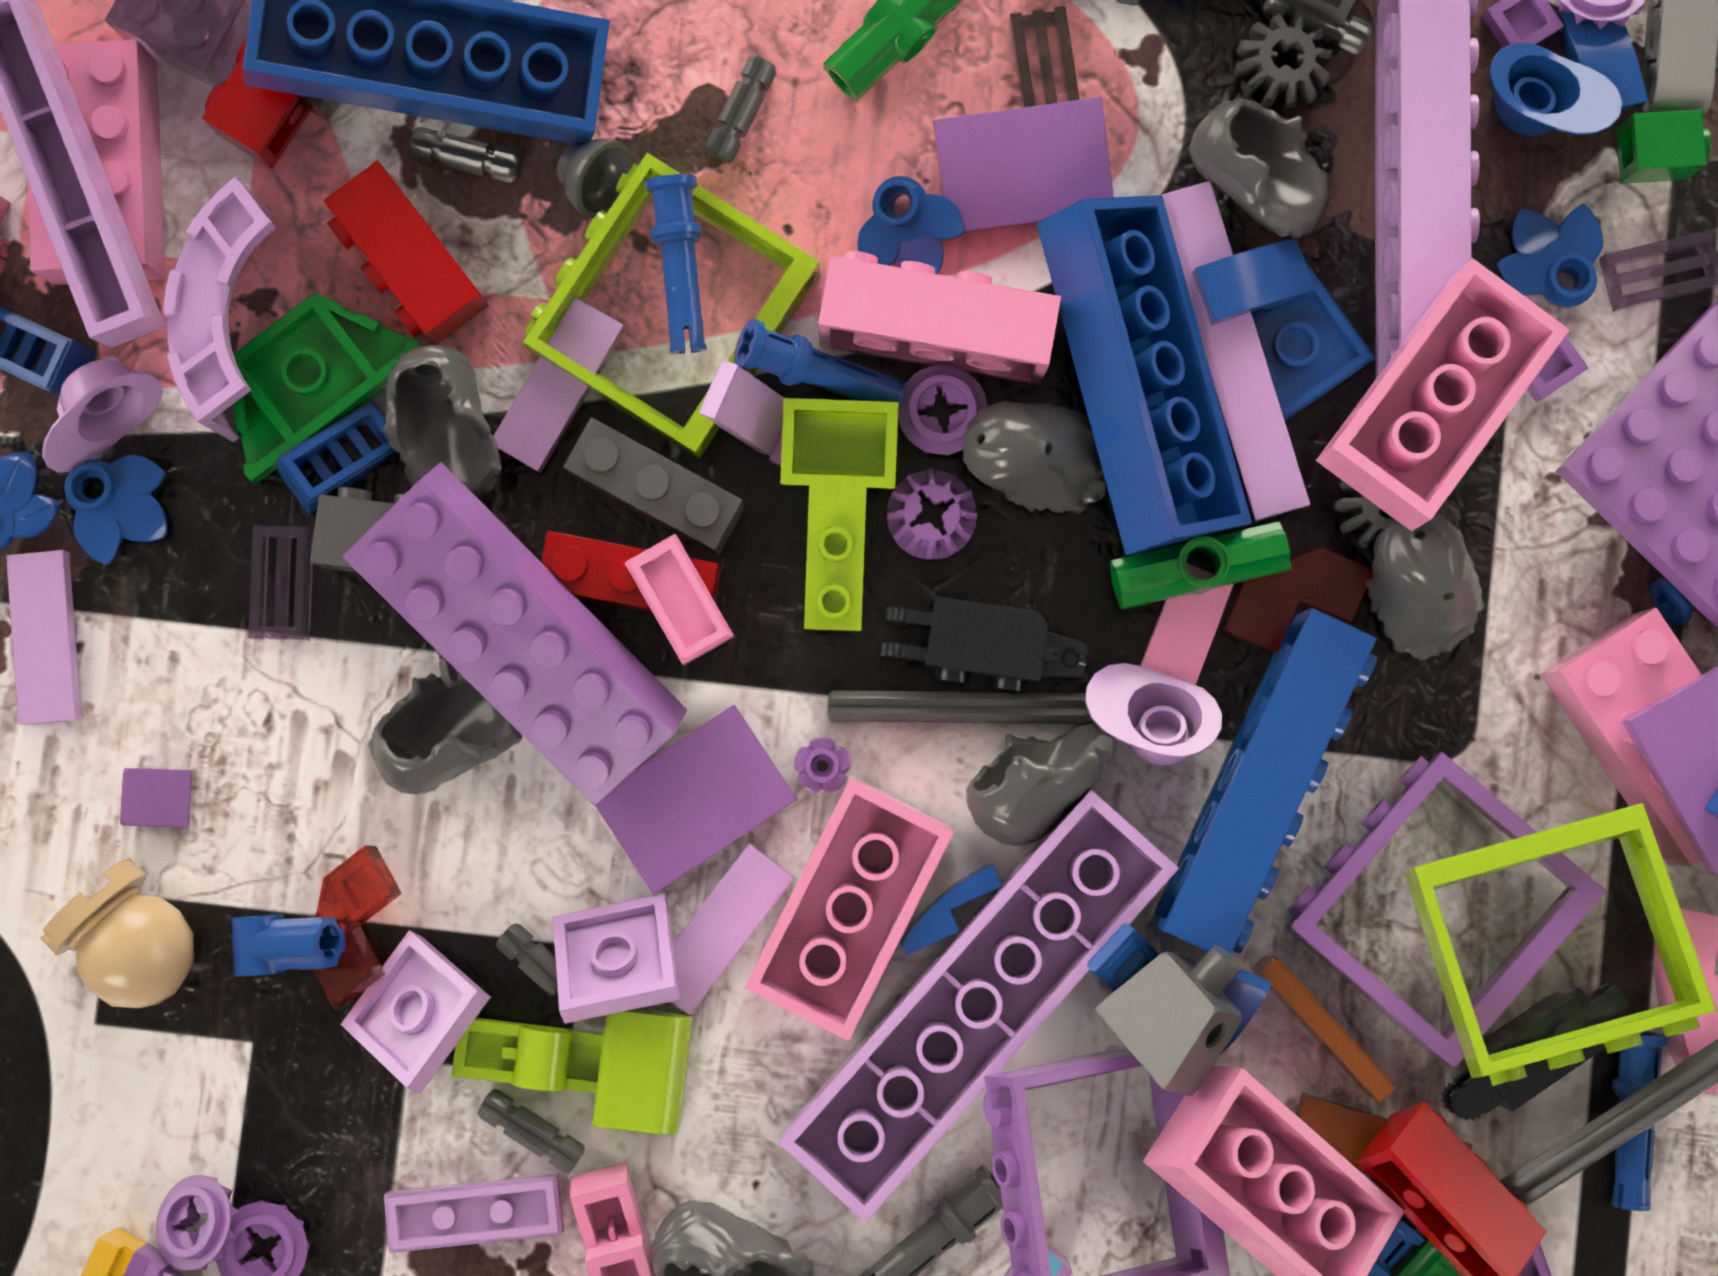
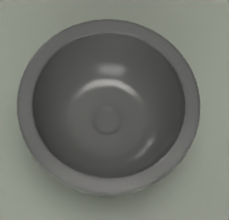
M607 138L590 140L584 144L576 142L568 146L558 161L557 177L564 184L565 193L571 205L579 213L590 219H593L602 209L608 212L619 196V193L616 192V186L623 173L627 175L633 166V156L625 144Z

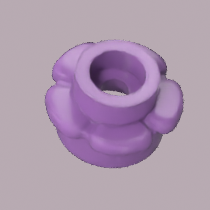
M826 737L811 740L808 747L799 749L794 760V768L800 774L798 778L800 784L806 790L813 793H818L820 790L832 793L840 789L846 782L845 773L851 767L850 757L845 748L837 747L832 739ZM820 760L828 763L826 771H819L817 769V763Z

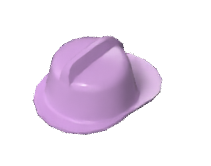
M112 355L106 356L101 360L89 362L76 369L62 384L57 405L59 419L51 426L43 443L42 457L46 466L58 473L71 472L85 461L96 460L101 457L126 433L136 428L152 415L160 404L163 393L160 381L150 373L131 372L117 357Z
M1127 663L1108 665L1096 672L1086 687L1085 704L1091 719L1104 733L1128 744L1130 749L1140 759L1153 765L1169 766L1180 763L1189 756L1202 753L1214 744L1222 729L1221 710L1215 698L1204 688L1143 666Z

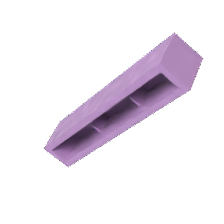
M0 0V112L89 338L113 348L166 327L40 6L33 0Z

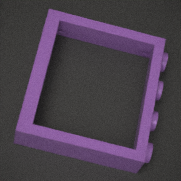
M1441 752L1433 756L1429 761L1420 756L1404 772L1398 781L1406 788L1392 804L1383 798L1371 810L1361 823L1368 832L1354 848L1348 842H1345L1324 865V868L1331 874L1317 890L1307 885L1300 892L1296 900L1286 910L1293 918L1285 928L1440 1063L1455 1069L1463 1060L1464 1054L1453 1021L1440 1033L1316 926L1320 919L1441 780L1510 839L1537 833L1530 825ZM1563 853L1542 858L1538 862L1567 886L1566 889L1470 999L1482 1036L1607 892Z
M1127 1047L984 1076L987 1093L984 1096L983 1106L987 1121L992 1127L995 1153L992 1157V1170L1001 1190L1004 1213L1001 1216L1000 1225L1003 1239L1009 1247L1013 1273L1011 1276H1052L1025 1090L1142 1066ZM1149 1074L1159 1137L1185 1095L1162 1090ZM1165 1181L1176 1257L1101 1275L1230 1276L1224 1232Z

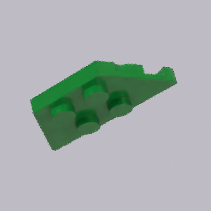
M316 292L311 294L234 353L237 366L251 389L250 392L236 401L233 407L236 428L241 433L246 464H243L245 476L250 482L254 484L259 483L277 469L276 458L345 417L387 385L388 374L399 357L414 348L423 347V345L411 337L407 338L382 326L379 322L346 309L339 303Z

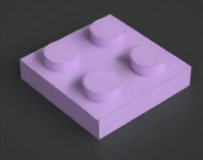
M665 893L552 917L559 1011L565 1024L680 1000L670 910Z
M409 930L340 1025L406 1088L422 1093L488 1002L490 996L424 937Z

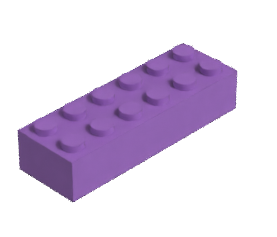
M442 462L423 476L342 556L593 806L671 738L687 712V709Z

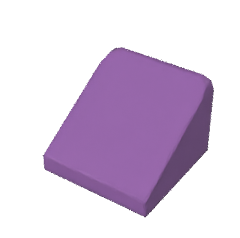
M124 768L120 812L121 826L189 827L193 771Z

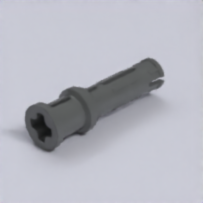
M984 1165L975 1170L976 1178L953 1197L943 1196L938 1200V1205L935 1207L936 1213L927 1222L908 1235L860 1276H917L956 1243L960 1242L963 1245L966 1242H972L977 1237L975 1231L1001 1209L1003 1210L1000 1186L993 1174Z

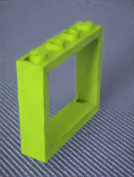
M646 153L638 166L633 164L627 175L623 173L616 186V192L619 193V196L609 211L600 210L589 224L585 233V239L588 240V243L577 259L572 256L569 257L560 268L554 280V285L558 288L546 306L539 304L531 312L532 319L524 330L527 336L523 343L530 353L536 357H543L587 385L594 394L700 460L721 428L699 414L706 395L685 427H682L597 372L593 374L548 345L549 340L574 298L585 301L652 199V193L646 191L645 181L662 175L681 174L651 154ZM698 185L692 190L694 214L786 271L755 318L764 322L766 329L782 334L820 276V262ZM735 350L727 362L735 364ZM752 367L750 370H747V372L753 376L758 371V369Z
M1643 803L1416 866L1404 874L1471 1078L1489 1075L1492 1086L1527 1077L1524 1065L1545 1059L1550 1070L1585 1061L1582 1052L1584 1048L1604 1043L1607 1054L1643 1044L1640 1032L1662 1027L1665 1037L1678 1035L1700 1028L1697 1016L1716 1011ZM1619 838L1676 1002L1488 1055L1434 890L1538 861L1556 854L1574 851Z

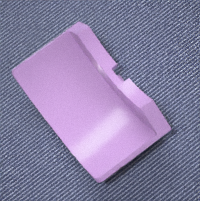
M236 176L213 195L188 227L186 234L189 237L181 250L175 269H170L163 309V315L167 317V340L170 353H167L175 383L184 402L197 422L232 442L240 438V435L230 421L226 409L250 392L251 389L237 366L229 336L231 297L238 275L246 260L258 244L276 228L271 222L274 216L270 210Z

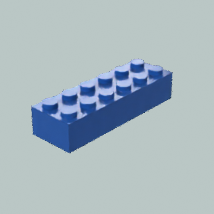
M252 0L243 75L245 86L571 144L576 142L584 144L590 141L595 133L610 20L509 0Z
M1163 196L1082 199L1036 223L1055 295L1061 296L1059 311L1125 555L1184 544L1199 536L1214 537L1252 524Z
M1314 608L1290 618L1176 863L1179 869L1168 880L1148 923L1149 925L1207 953L1214 945L1222 947L1230 954L1232 951L1238 954L1243 951L1254 927V922L1248 919L1257 897L1262 900L1268 897L1277 879L1279 868L1272 864L1282 844L1289 847L1293 843L1302 825L1304 815L1298 813L1297 810L1306 791L1314 793L1324 778L1328 762L1321 758L1331 738L1335 740L1341 738L1351 719L1353 709L1346 706L1355 685L1362 688L1366 684L1375 667L1377 656L1370 652L1377 638Z

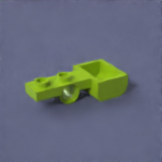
M783 398L780 484L809 486L804 629L861 631L867 488L895 489L899 402Z
M638 1008L606 1015L604 1033L475 1018L455 1046L451 1076L512 1083L516 1087L538 1091L556 1092L572 1090L596 1093L592 1126L651 1134H677L679 1132L694 1016L693 1014L689 1016L686 1013Z

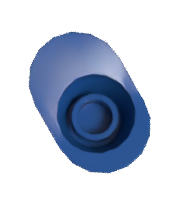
M1533 43L1510 44L1502 47L1492 58L1489 75L1495 92L1491 98V104L1495 108V112L1501 122L1515 133L1523 136L1538 137L1557 130L1573 135H1591L1609 129L1620 117L1622 100L1618 88L1608 77L1590 67L1561 57Z

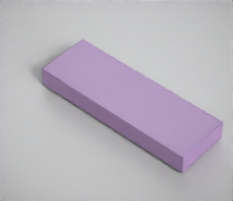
M575 297L549 340L548 345L593 374H596V372L600 374L626 327ZM540 356L493 436L498 449L537 472L542 473L589 393V387Z
M65 550L6 555L18 725L26 726L82 720L70 554Z
M751 843L743 850L673 942L680 1000L671 1002L689 1016L795 878Z
M559 1173L388 1191L384 1194L389 1253L562 1235L564 1232Z

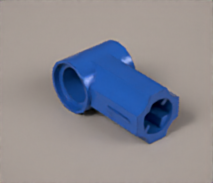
M284 914L231 918L234 976L279 974L287 972V969L311 970L336 967L339 957L345 951V930L339 927L335 917L285 919Z

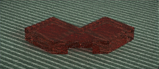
M1319 548L1291 559L1292 569L1290 571L1242 582L1222 631L1275 653L1279 650L1298 602L1343 622L1351 623L1367 588L1365 582L1371 578L1373 569L1324 548Z
M363 846L323 878L315 918L335 917L339 927L345 930L346 943L345 951L339 957L336 967L313 969L332 1006L346 1005L385 975L360 926L402 893L377 846Z

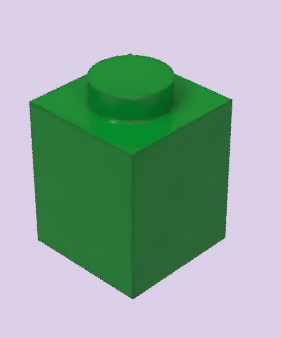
M1702 109L1633 113L1615 129L1620 184L1687 180L1707 165L1706 161L1710 157L1711 134L1707 127H1703Z

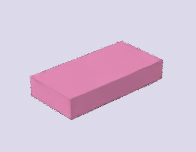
M676 534L625 562L626 567L683 665L735 637Z
M1187 564L1189 572L1195 578L1205 580L1210 579L1213 573ZM1234 584L1214 588L1204 594H1188L1166 599L1140 666L1196 685Z

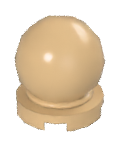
M129 858L122 860L103 873L110 883L88 900L81 892L74 896L43 928L45 934L40 939L56 956L68 950H76L77 971L89 991L113 1007L142 1008L161 1003L179 989L194 962V937L180 910L161 897L140 894V887L146 880V874Z

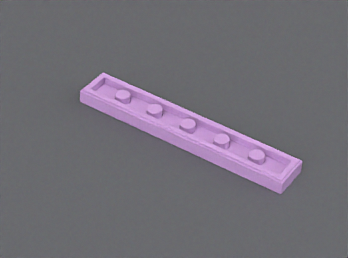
M1207 181L1162 194L1252 523L1306 508L1311 504L1252 314L1250 312L1212 326L1192 274L1196 267L1233 255L1211 182Z

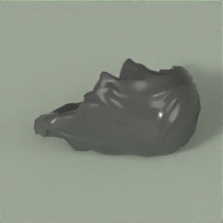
M1243 98L1232 101L1224 100L1220 105H1217L1208 112L1207 116L1200 122L1193 133L1189 153L1197 171L1206 181H1210L1211 185L1217 187L1233 199L1257 224L1265 229L1276 232L1280 237L1291 235L1294 238H1299L1303 235L1311 234L1323 216L1324 207L1329 204L1331 191L1328 187V173L1325 170H1321L1316 160L1306 152L1304 141L1308 136L1306 132L1301 130L1302 116L1288 120L1280 117L1272 110L1263 108L1254 101Z
M433 344L414 348L399 357L388 374L386 386V424L382 431L385 433V437L389 439V445L396 452H400V460L405 464L404 473L408 478L411 488L442 462L476 497H479L483 493H488L494 489L495 483L498 480L497 476L502 468L500 454L498 453L496 440L490 432L491 429L482 415L481 400L472 363L468 356L454 348Z
M1003 401L981 408L966 427L963 462L967 465V469L981 482L993 489L1006 493L1008 501H1013L1016 505H1023L1030 512L1035 508L1040 511L1048 508L1054 513L1074 511L1080 514L1086 509L1088 503L1097 502L1106 493L1105 487L1107 484L1088 414L1084 413L1081 409H1071L1065 405L1054 406L1052 403Z
M1437 513L1430 521L1412 532L1394 520L1378 535L1373 548L1375 553L1372 563L1373 578L1365 582V586L1370 589L1368 596L1372 600L1370 611L1377 612L1378 619L1384 622V632L1388 638L1393 640L1394 651L1400 653L1409 652L1414 658L1419 660H1426L1430 656H1439L1441 652H1451L1459 641L1474 633L1477 615L1484 608L1479 577L1475 572V564L1466 550L1461 530ZM1421 534L1424 535L1425 538L1417 539L1415 538V536Z
M430 673L426 678L417 679L413 677L411 691L406 697L396 702L389 713L381 717L373 729L372 739L368 746L377 770L387 785L401 793L418 795L435 791L441 784L460 776L486 761L496 758L513 745L520 743L522 734L471 684L458 688H447L442 677H436L435 674Z
M1096 723L1076 725L1068 732L1051 741L1037 740L1034 736L1023 739L1006 734L1004 752L1000 753L990 766L984 765L967 786L966 803L975 824L984 834L1001 844L1020 846L1038 841L1073 807L1086 790L1092 789L1101 780L1104 758H1111L1113 756L1114 738L1104 733Z
M690 1200L675 1207L663 1219L655 1234L652 1245L651 1257L655 1276H814L813 1261L807 1259L805 1252L795 1255L788 1240L773 1235L754 1222L737 1217L725 1208L711 1202Z

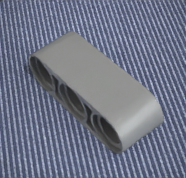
M1648 0L1642 73L1648 102L1641 107L1643 113L1702 109V119L1706 116L1713 98L1718 42V0Z

